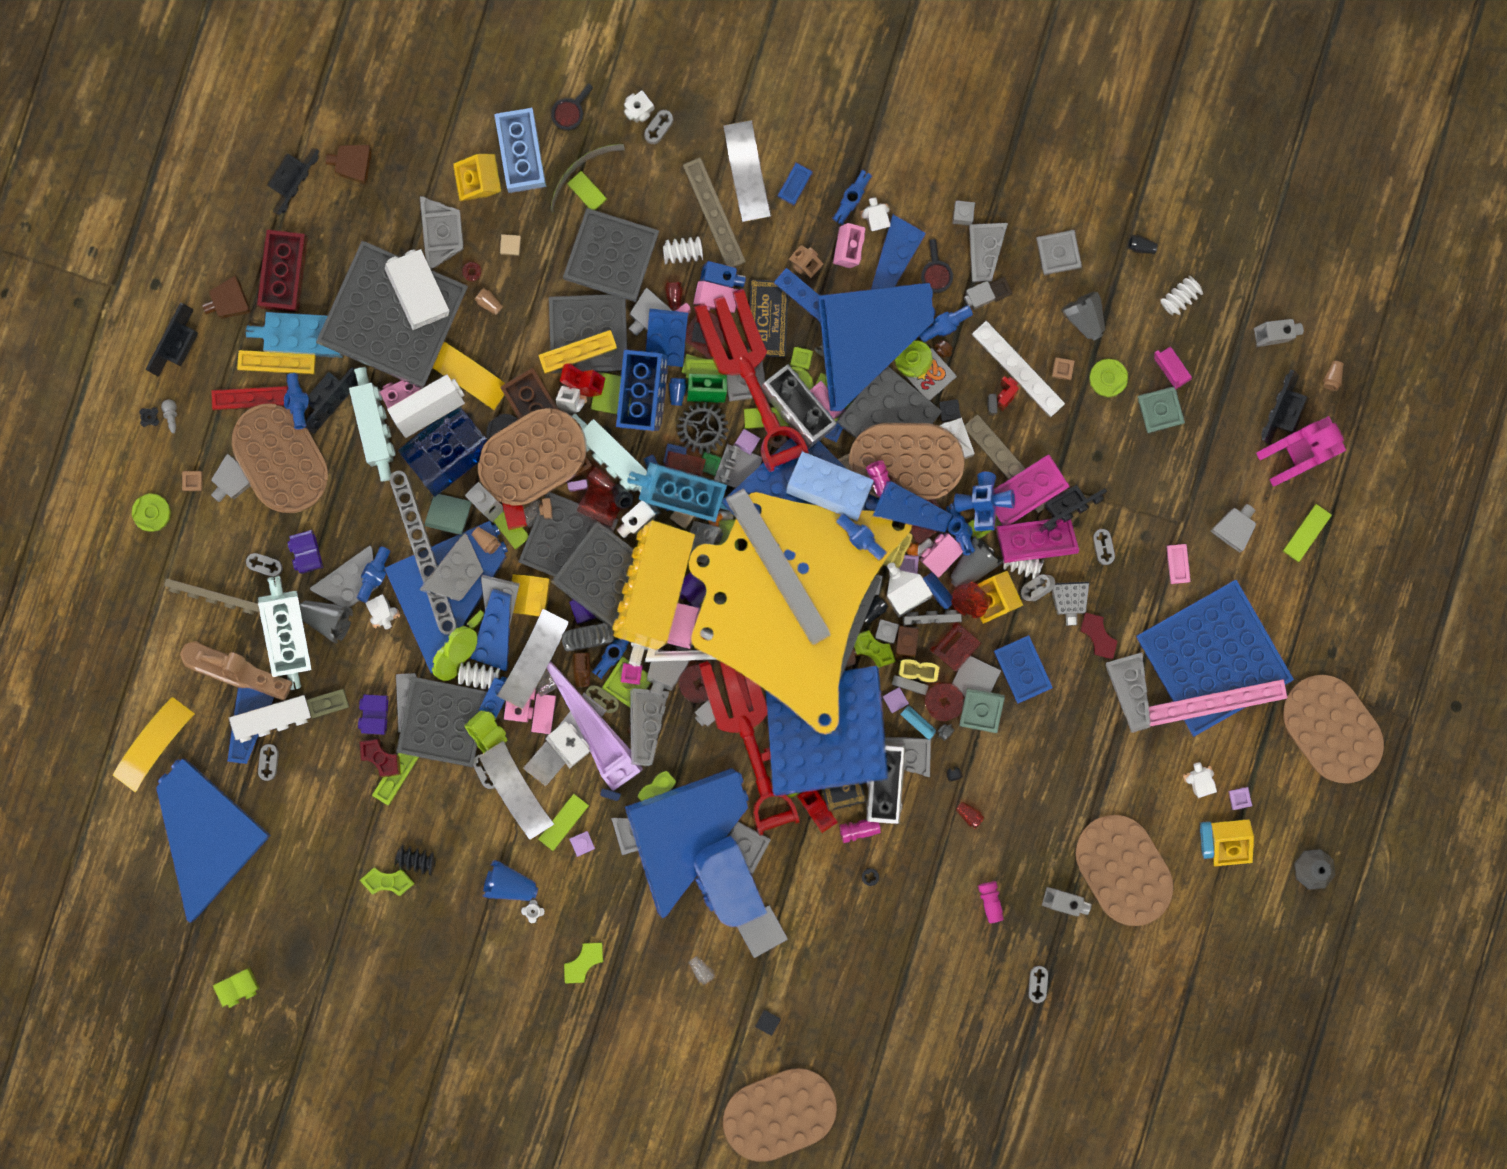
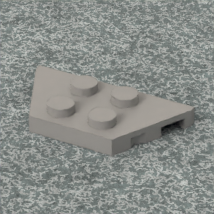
M420 197L425 256L431 270L464 250L460 210L447 207L425 197Z
M465 533L458 539L420 588L421 591L436 593L438 596H447L450 599L460 601L480 577L483 569Z
M371 546L367 547L312 586L310 590L337 605L352 607L360 601L356 597L363 584L361 574L367 563L374 561L373 548Z

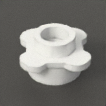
M531 900L529 905L521 910V913L529 918L530 923H535L536 919L539 916H543L545 912L543 908L537 905L536 900Z

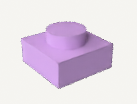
M588 831L570 839L577 857L595 849Z

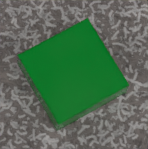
M704 452L698 469L716 476L722 458Z

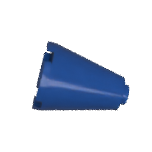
M494 860L491 866H494L493 871H488L483 892H485L483 897L531 901L532 898L536 897L538 892L536 882L499 861Z

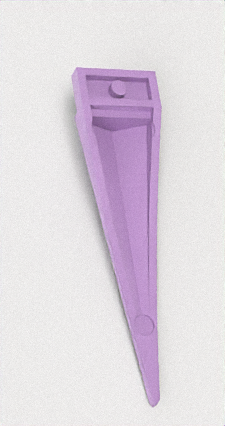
M550 661L547 670L568 705L585 741L588 743L589 750L602 778L611 790L614 791L642 771L643 768L640 765H631V750Z

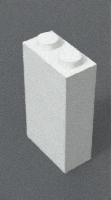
M421 249L418 251L410 250L405 253V256L400 258L396 256L387 261L385 271L412 330L448 316L449 309Z
M445 375L387 410L399 430L407 438L465 404L462 399L465 395L456 380H451L448 375Z

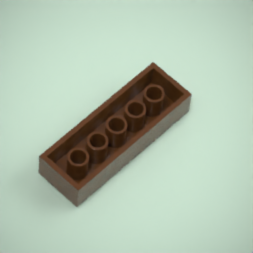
M534 368L500 387L519 419L539 409L558 410ZM585 457L578 473L560 485V488L593 469L587 457Z

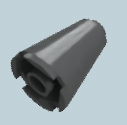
M976 536L971 540L975 551L971 552L968 556L963 554L951 574V583L958 589L961 587L963 589L967 588L1003 563L999 556H993L994 550L980 538L977 539Z
M307 600L299 604L302 621L336 644L338 643L337 640L342 641L351 625V622L348 620L349 615L353 617L352 608Z

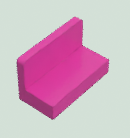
M1171 347L1161 353L1159 351L1155 352L1156 362L1175 389L1192 380L1191 375Z

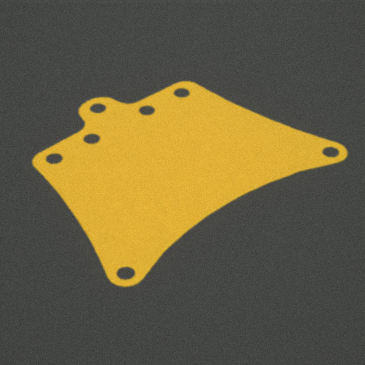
M758 492L751 493L748 496L753 504L761 506L762 512L760 516L776 543L780 545L779 548L784 554L788 549L796 554L793 560L787 561L826 624L830 636L812 645L736 519L725 543L722 545H699L690 555L689 569L696 578L704 582L707 589L692 632V644L696 649L729 665L765 688L789 706L819 733H830L838 725V684L842 658L853 620L873 578L886 558L909 534L912 525L905 524L903 530L896 531L892 527L893 521L874 517V511H862L858 521L850 519L856 525L859 524L861 526L863 524L868 527L874 534L875 542L887 552L879 561L868 550H859L850 542L848 532L836 523L841 516L840 514L818 505L798 503ZM739 538L745 539L748 543L744 551H738L734 546L735 541ZM702 554L707 555L710 559L709 565L704 568L698 566L696 561L697 557ZM800 563L808 564L809 571L806 574L798 572L797 567ZM717 592H723L727 596V601L722 605L714 602L713 598ZM705 627L713 630L714 635L710 640H704L700 636V631ZM823 713H827L831 717L830 725L825 727L818 723V717Z

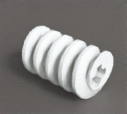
M699 236L696 237L695 242L689 237L688 243L685 242L684 238H681L680 244L674 239L672 245L669 240H666L665 246H663L665 264L668 263V259L675 264L676 258L682 263L684 257L687 262H690L691 256H693L695 261H698L699 255L703 260Z
M1188 275L1189 279L1185 278L1183 284L1179 283L1177 285L1178 289L1173 288L1171 290L1172 294L1168 293L1166 299L1162 298L1160 300L1162 306L1171 315L1173 313L1180 315L1179 308L1186 310L1185 303L1191 305V297L1195 300L1198 299L1196 293L1204 294L1200 285L1193 277Z
M1045 558L1041 562H1039V559L1004 563L1003 560V569L1010 565L1011 572L1018 568L1019 575L1025 571V577L1032 573V579L1039 575Z
M462 662L458 674V683L462 685L466 681V686H470L473 681V685L476 688L480 683L481 689H485L487 684L488 688H490L494 678L499 679L500 668L493 672V667L490 666L488 671H486L485 665L478 669L477 663L471 668L470 662H467L465 666H463Z

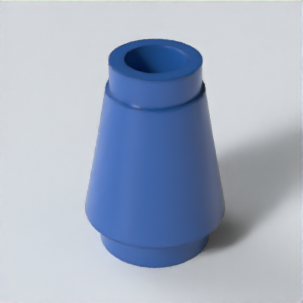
M671 378V381L668 382L671 405L682 406L687 388L686 379Z

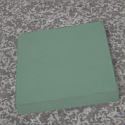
M1174 387L1137 397L1147 433L1185 423Z
M434 493L425 520V526L462 535L472 502Z
M967 688L959 726L997 733L1005 695Z

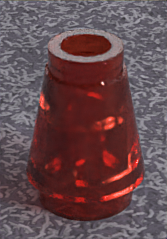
M681 282L666 283V288L664 289L669 308L671 310L679 309L683 293Z
M596 466L586 477L589 480L588 483L608 493L615 485L605 472Z
M964 802L955 810L970 828L976 829L985 818L982 812Z

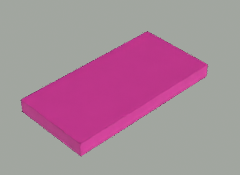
M1050 455L1045 456L994 489L995 494L1012 489L1015 494L1014 509L996 506V515L1002 525H1010L1070 487Z
M1071 519L1065 523L1063 521L1059 522L1058 526L1050 532L1046 530L1042 533L1039 529L1049 520L997 526L996 533L1004 563L1078 554L1079 547Z

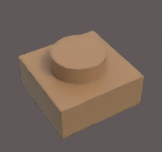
M1055 358L1052 377L1071 381L1074 361Z
M182 471V491H203V472Z
M542 499L543 504H539L540 515H544L545 520L553 519L551 499Z

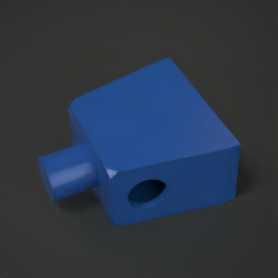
M708 261L702 267L700 281L733 288V286L743 288L746 277L737 275L736 268Z

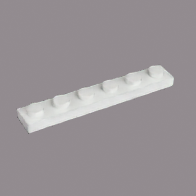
M987 321L972 334L1050 417L1065 404Z

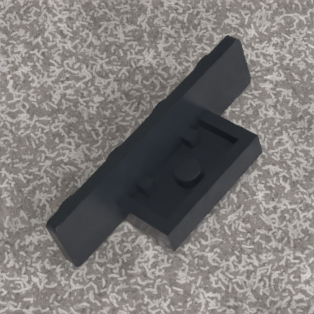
M312 148L303 163L288 153L285 155L267 184L268 187L282 195L272 211L273 213L280 215L287 210L290 198L294 197L299 191L298 186L300 182L308 177L309 168L318 161V154L320 152L318 149Z
M180 303L146 367L148 372L158 377L167 361L182 366L198 335V332L186 327L194 310L184 303Z
M352 367L340 381L328 372L308 395V405L314 409L313 413L305 421L306 428L310 432L315 434L350 394L349 388L358 385L354 372L355 368Z
M1291 369L1289 374L1285 376L1284 386L1277 395L1275 408L1270 411L1269 422L1262 430V440L1266 444H1271L1277 428L1295 433L1309 398L1307 396L1293 392L1299 378L1295 370Z
M1075 485L1049 500L1044 506L1052 516V519L1044 523L1039 530L1041 533L1046 530L1050 532L1058 526L1059 522L1063 521L1065 523L1074 517L1073 514L1085 512L1090 504L1094 503L1096 505L1105 499L1104 495L1107 493L1106 488L1086 499L1079 487Z

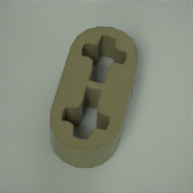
M590 686L586 690V694L591 697L589 693L591 690H599L598 695L602 699L593 698V700L604 709L607 708V705L603 702L604 699L615 701V708H610L606 711L607 713H614L618 710V700L600 687Z

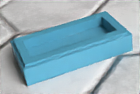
M907 706L901 713L928 740L936 733V729L912 707Z

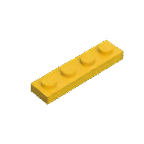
M609 330L538 356L544 373L547 374L563 368L564 364L570 363L573 365L616 350L617 346L612 332Z
M239 350L237 369L243 371L315 375L316 355Z

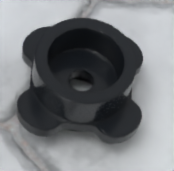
M142 408L140 410L141 426H157L159 424L157 419L159 411L157 408Z

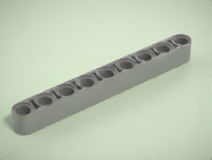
M395 471L390 476V483L423 583H425L429 578L425 574V569L429 566H433L436 569L438 565L410 480L404 472ZM402 475L404 483L396 485L395 478ZM407 493L410 495V501L404 504L401 502V496ZM410 512H415L417 516L413 522L407 520V515ZM416 530H421L423 534L419 540H414L413 533ZM422 548L428 549L429 554L426 558H420L419 551ZM426 591L440 632L450 635L457 628V622L449 598L447 596L433 595L431 592ZM445 603L447 605L444 613L437 611L438 604ZM446 621H451L453 624V628L450 631L443 629V624Z
M741 489L727 497L726 501L809 641L812 645H815L829 637L830 632L746 491Z

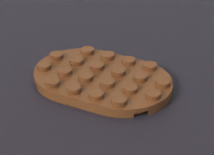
M261 404L247 410L238 419L232 433L231 442L234 456L256 496L267 507L282 513H297L312 507L321 498L326 488L328 470L325 460L306 427L300 430L295 429L290 409L277 406L276 404Z
M539 409L533 411L499 431L485 443L478 463L479 478L483 487L499 502L509 505L531 503L564 484L578 473L584 463L587 452L585 434L579 423L572 416L561 410Z
M880 423L870 426L858 435L849 454L850 471L870 478L866 467L871 463L883 460L891 482L924 500L936 499L948 494L959 483L965 466L964 452L957 438L945 428L927 423ZM872 484V488L869 494L877 497V494Z
M1316 675L1301 680L1290 690L1287 699H1285L1283 711L1285 728L1309 763L1321 776L1338 783H1353L1366 778L1377 768L1383 755V735L1374 718L1350 686L1333 676Z
M1120 815L1103 816L1088 824L1080 834L1075 851L1076 862L1080 873L1103 911L1113 920L1130 926L1145 925L1159 918L1171 902L1173 880L1167 865L1145 829L1136 821Z
M803 1068L784 1070L743 1087L731 1097L723 1117L725 1136L731 1147L747 1159L760 1162L777 1159L818 1142L829 1132L836 1117L835 1095L828 1082L813 1071Z

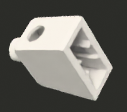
M641 501L621 519L624 524L617 531L624 538L631 532L633 534L638 533L639 529H642L644 525L658 517L661 512L655 505ZM635 517L638 520L637 524H635L633 521Z

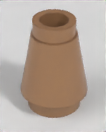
M485 288L474 299L478 302L479 306L495 315L503 307L490 290L487 291Z
M1332 362L1323 379V386L1326 389L1337 391L1342 386L1344 366L1342 362Z
M480 527L473 531L472 536L485 553L488 552L491 555L499 548L500 542L497 537Z

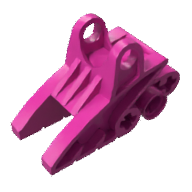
M1328 416L1262 449L1256 454L1259 460H1262L1284 448L1289 452L1295 467L1271 478L1270 481L1274 487L1346 451V448L1342 442L1344 438L1336 423L1333 424Z

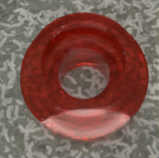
M475 262L465 264L462 269V274L468 281L478 280L482 273L480 266ZM470 269H475L474 275H469Z

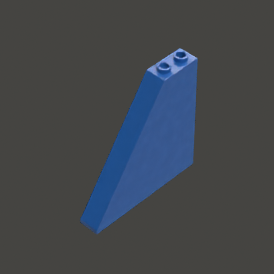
M930 283L818 296L830 411H842L934 322L933 290Z
M490 521L464 532L470 540L483 573L462 600L456 601L449 598L457 622V628L466 625L483 597L481 576L485 575L495 578L507 558L505 553L508 550L504 541L500 542L499 548L490 555L488 552L485 553L472 536L473 531L480 527L498 538L497 535L500 534L496 524L492 525ZM459 534L432 546L437 565L440 564L462 535ZM428 549L419 552L420 558H426L429 554ZM412 555L384 569L427 666L433 674V658L437 651L446 642L448 643L450 638H448L449 635L440 632L427 592L420 590L424 583L415 555ZM433 566L425 569L426 576L429 577L435 570ZM440 603L437 606L439 613H444L447 609L445 603ZM446 621L443 624L445 631H450L453 628L451 621Z
M178 759L171 766L172 771L168 775L165 773L158 780L159 785L156 789L186 918L189 923H192L271 835L187 759H181V761Z
M733 768L625 807L657 913L662 918L667 916L697 876L694 867L697 854L703 848L726 838L748 808L746 802L749 801L748 795L741 785L743 778L740 772L735 771Z

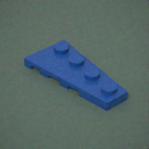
M892 216L871 289L895 287L926 233L899 217Z
M887 481L873 516L938 532H946L952 514L901 486Z
M493 589L477 636V645L471 655V659L507 671L512 595Z
M238 688L234 716L272 704L274 697L251 688ZM232 731L227 761L247 764L258 734L252 735L251 740L240 743L239 739L235 740Z

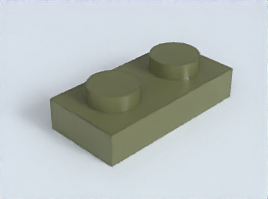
M344 689L306 700L312 719L349 708Z

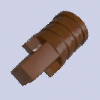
M573 653V673L576 687H588L590 685L591 672L590 653Z

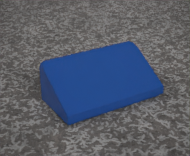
M932 572L923 578L932 596L944 610L955 603V599Z

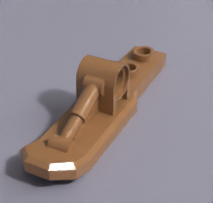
M197 641L185 644L180 653L184 665L198 673L238 688H251L285 701L293 685L292 681L278 676L273 677L272 674L255 668L239 654L230 652L228 655Z

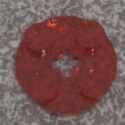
M975 582L957 586L952 594L953 599L951 601L958 613L964 616L966 614L972 615L971 618H980L985 615L991 603L988 595Z
M699 665L688 667L679 680L682 695L693 703L708 701L705 687H699L698 690L693 685V681H697L698 678L703 683Z
M936 683L929 689L925 698V705L929 714L939 721H949L954 717L956 718L961 713L964 705L962 691L952 683ZM947 697L950 704L942 706V702L939 699Z

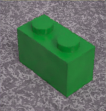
M688 375L687 401L725 403L727 375Z

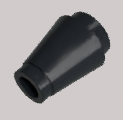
M1139 234L1131 235L1128 243V249L1132 250L1133 253L1155 254L1158 243H1154Z
M620 484L613 485L611 491L616 506L622 509L629 508L633 503L632 494Z
M880 596L873 598L865 618L868 624L884 614L889 607Z

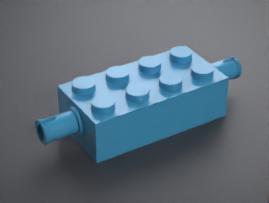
M266 312L264 327L249 325L246 327V330L249 331L246 332L247 338H263V350L265 352L312 354L321 357L343 358V354L316 343L328 316Z
M652 462L649 463L646 475L631 471L629 476L635 479L627 478L629 484L642 486L639 499L648 504L716 522L720 508L728 510L722 504L727 485L719 481Z

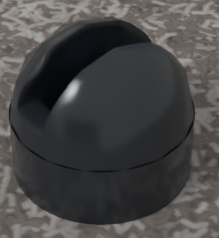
M954 766V771L951 768L947 770L946 774L949 782L963 778L960 768Z

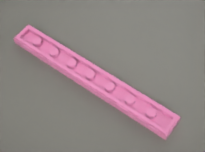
M1284 679L1149 707L1150 726L1287 699Z

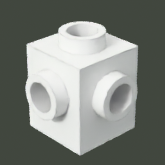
M643 91L636 95L632 94L625 100L624 107L626 110L624 113L629 120L634 119L636 123L646 120L650 116L649 113L654 110V105Z

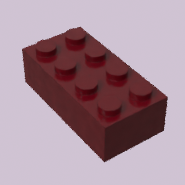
M275 230L266 231L257 302L261 309L299 313L308 237L305 234Z

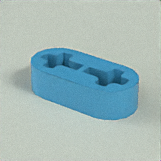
M1200 822L1203 859L1214 858L1211 822Z

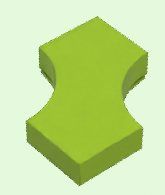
M869 630L859 633L854 645L857 655L864 654L869 656L878 668L896 662L890 644L878 642Z
M374 867L360 880L372 895L381 890H389L401 896L415 884L403 869L396 873L387 874Z
M583 943L579 957L572 962L564 964L565 983L585 982L587 971L593 965L603 962L602 943Z

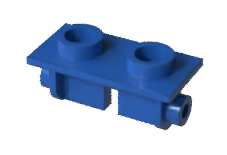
M494 678L479 708L480 711H489L495 718L497 717L505 701L497 695L507 678Z

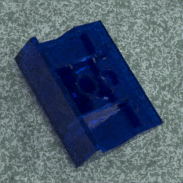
M458 407L431 423L402 446L398 452L421 479L426 488L436 497L480 461L481 450L488 440L463 409Z

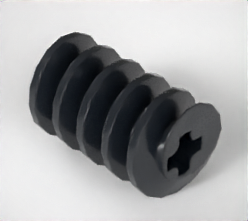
M402 844L397 851L394 867L399 863V869H403L406 865L407 871H410L414 866V872L417 873L421 868L422 874H426L429 870V876H432L437 858H434L433 851L429 856H427L426 850L419 854V848H416L413 853L411 846L405 851L404 844Z

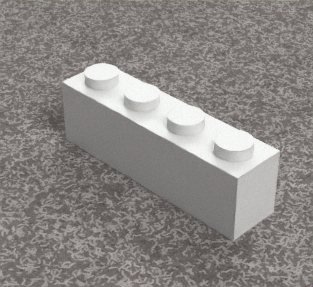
M302 695L229 717L235 740L239 739L241 743L251 740V736L255 734L261 737L270 734L269 730L275 728L278 731L289 728L288 724L296 722V726L307 723V719L311 718L305 696Z

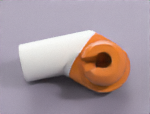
M728 510L719 511L716 522L708 520L709 525L719 527V521L733 519V514Z
M929 538L921 545L911 542L906 552L912 556H921V553L926 548H931L934 543Z

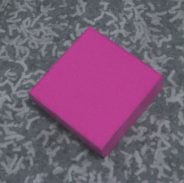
M623 663L621 682L640 685L643 666L635 667L632 664Z

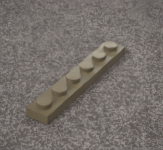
M701 158L684 164V170L726 266L734 268L746 263Z
M978 414L965 425L967 433L1008 480L1025 470L1022 464ZM1045 503L1034 510L1037 513L1041 512L1045 508Z
M166 579L164 584L173 593L180 594V591L188 592L187 596L191 598L206 597V602L217 604V601L225 603L224 607L235 609L236 606L242 607V612L254 614V611L260 612L259 604L170 579Z

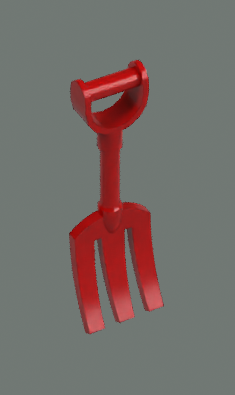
M740 289L732 293L751 350L749 353L737 330L725 297L722 296L714 299V304L732 360H729L725 353L707 306L701 304L694 307L718 372L725 375H741L749 388L767 432V436L761 445L762 459L767 470L772 472L774 467L800 457L802 452L809 454V451L799 432L791 427L780 426L757 380L755 368L762 362L767 350L755 324L745 291ZM777 435L788 436L797 445L772 456L769 455L767 448L768 440Z
M709 661L699 664L717 729L730 733H739L740 737L743 738L760 794L752 809L753 822L758 835L762 836L764 831L793 821L795 824L799 823L796 807L786 795L776 797L783 799L790 810L759 820L758 810L760 804L766 798L775 796L770 776L767 775L754 736V727L768 713L760 685L744 675L753 709L749 711L734 668L720 661L733 717L729 718Z

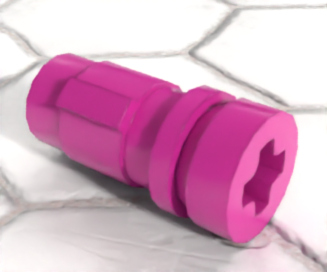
M883 460L871 463L866 467L870 479L874 480L873 487L877 497H881L887 481H890L887 475L888 470Z
M867 819L860 820L854 824L849 822L848 825L846 823L839 825L843 843L881 833L879 822H868Z
M996 881L978 885L979 892L982 893L980 897L984 901V908L989 923L1004 920L1001 903L998 898L999 890H996L998 888Z

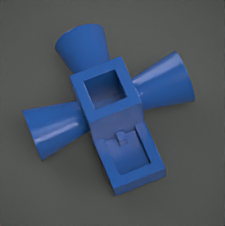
M981 472L977 475L979 486H973L972 495L955 494V510L958 513L974 508L975 531L995 530L996 506L1014 509L1015 494L1013 489L995 494L993 487L996 475L991 472Z

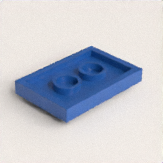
M650 308L646 352L666 354L668 366L683 367L688 313Z
M1026 636L994 651L1017 704L1053 688L1030 636Z

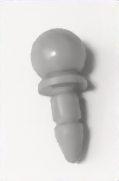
M168 399L162 403L161 409L164 412V418H167L169 429L172 433H175L177 405L173 400Z

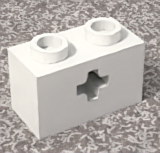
M565 721L550 733L546 740L566 765L571 768L584 758L590 750L588 749V743L583 738L580 739L577 736L575 727L572 724L568 725ZM571 741L573 743L572 746L567 747L566 743Z

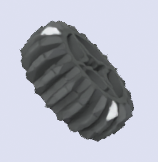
M706 402L703 403V408H700L699 403H696L697 409L694 410L690 405V413L685 410L683 411L686 418L679 417V420L684 423L677 424V428L683 429L678 432V436L684 435L680 439L681 443L688 441L685 448H689L692 445L691 451L695 452L696 448H699V454H702L703 448H706V452L709 454V447L716 451V443L719 446L723 445L720 438L723 440L727 439V436L723 435L722 432H729L728 428H723V426L728 425V421H721L726 416L725 414L718 416L721 409L718 408L714 412L713 404L707 409ZM706 413L701 421L690 420L697 414ZM711 416L717 420L719 431L709 426ZM706 421V428L708 430H704L700 435V428L697 429V426H702ZM687 425L697 431L694 441L687 433ZM705 435L715 436L708 443H700Z
M607 624L587 626L564 632L562 634V644L566 651H576L611 643L614 640V634Z

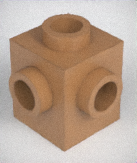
M802 245L789 258L794 264L792 268L798 274L804 273L810 278L823 265L817 257L818 254L811 247L807 249Z

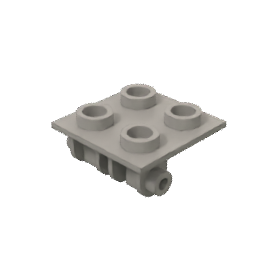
M727 444L714 480L736 488L760 466L762 457L755 454L749 455L740 450V447Z
M694 521L690 533L695 534L690 555L699 545H719L715 542L720 543L723 529ZM702 554L697 557L696 561L709 565L710 559L707 555Z

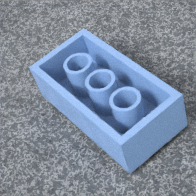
M528 108L495 114L508 192L512 193L546 187L533 109Z
M802 452L788 483L786 493L840 515L845 514L848 518L858 521L874 480Z

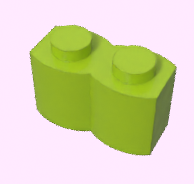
M479 711L464 725L483 753L502 741L504 743L507 742L505 731L500 726H497L494 715L489 711Z
M668 771L662 772L656 776L652 784L645 786L639 792L638 798L643 801L668 792L675 786L676 780Z
M250 968L213 985L222 1006L228 1005L229 1008L240 1003L238 999L244 996L246 999L257 995L256 990L260 989Z

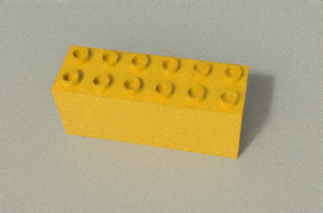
M653 520L644 525L642 529H639L636 540H639L638 545L634 547L632 552L633 564L629 566L627 576H629L628 583L624 584L622 590L624 598L623 601H620L617 612H620L619 617L615 619L612 630H615L613 637L654 650H658L667 643L695 534Z

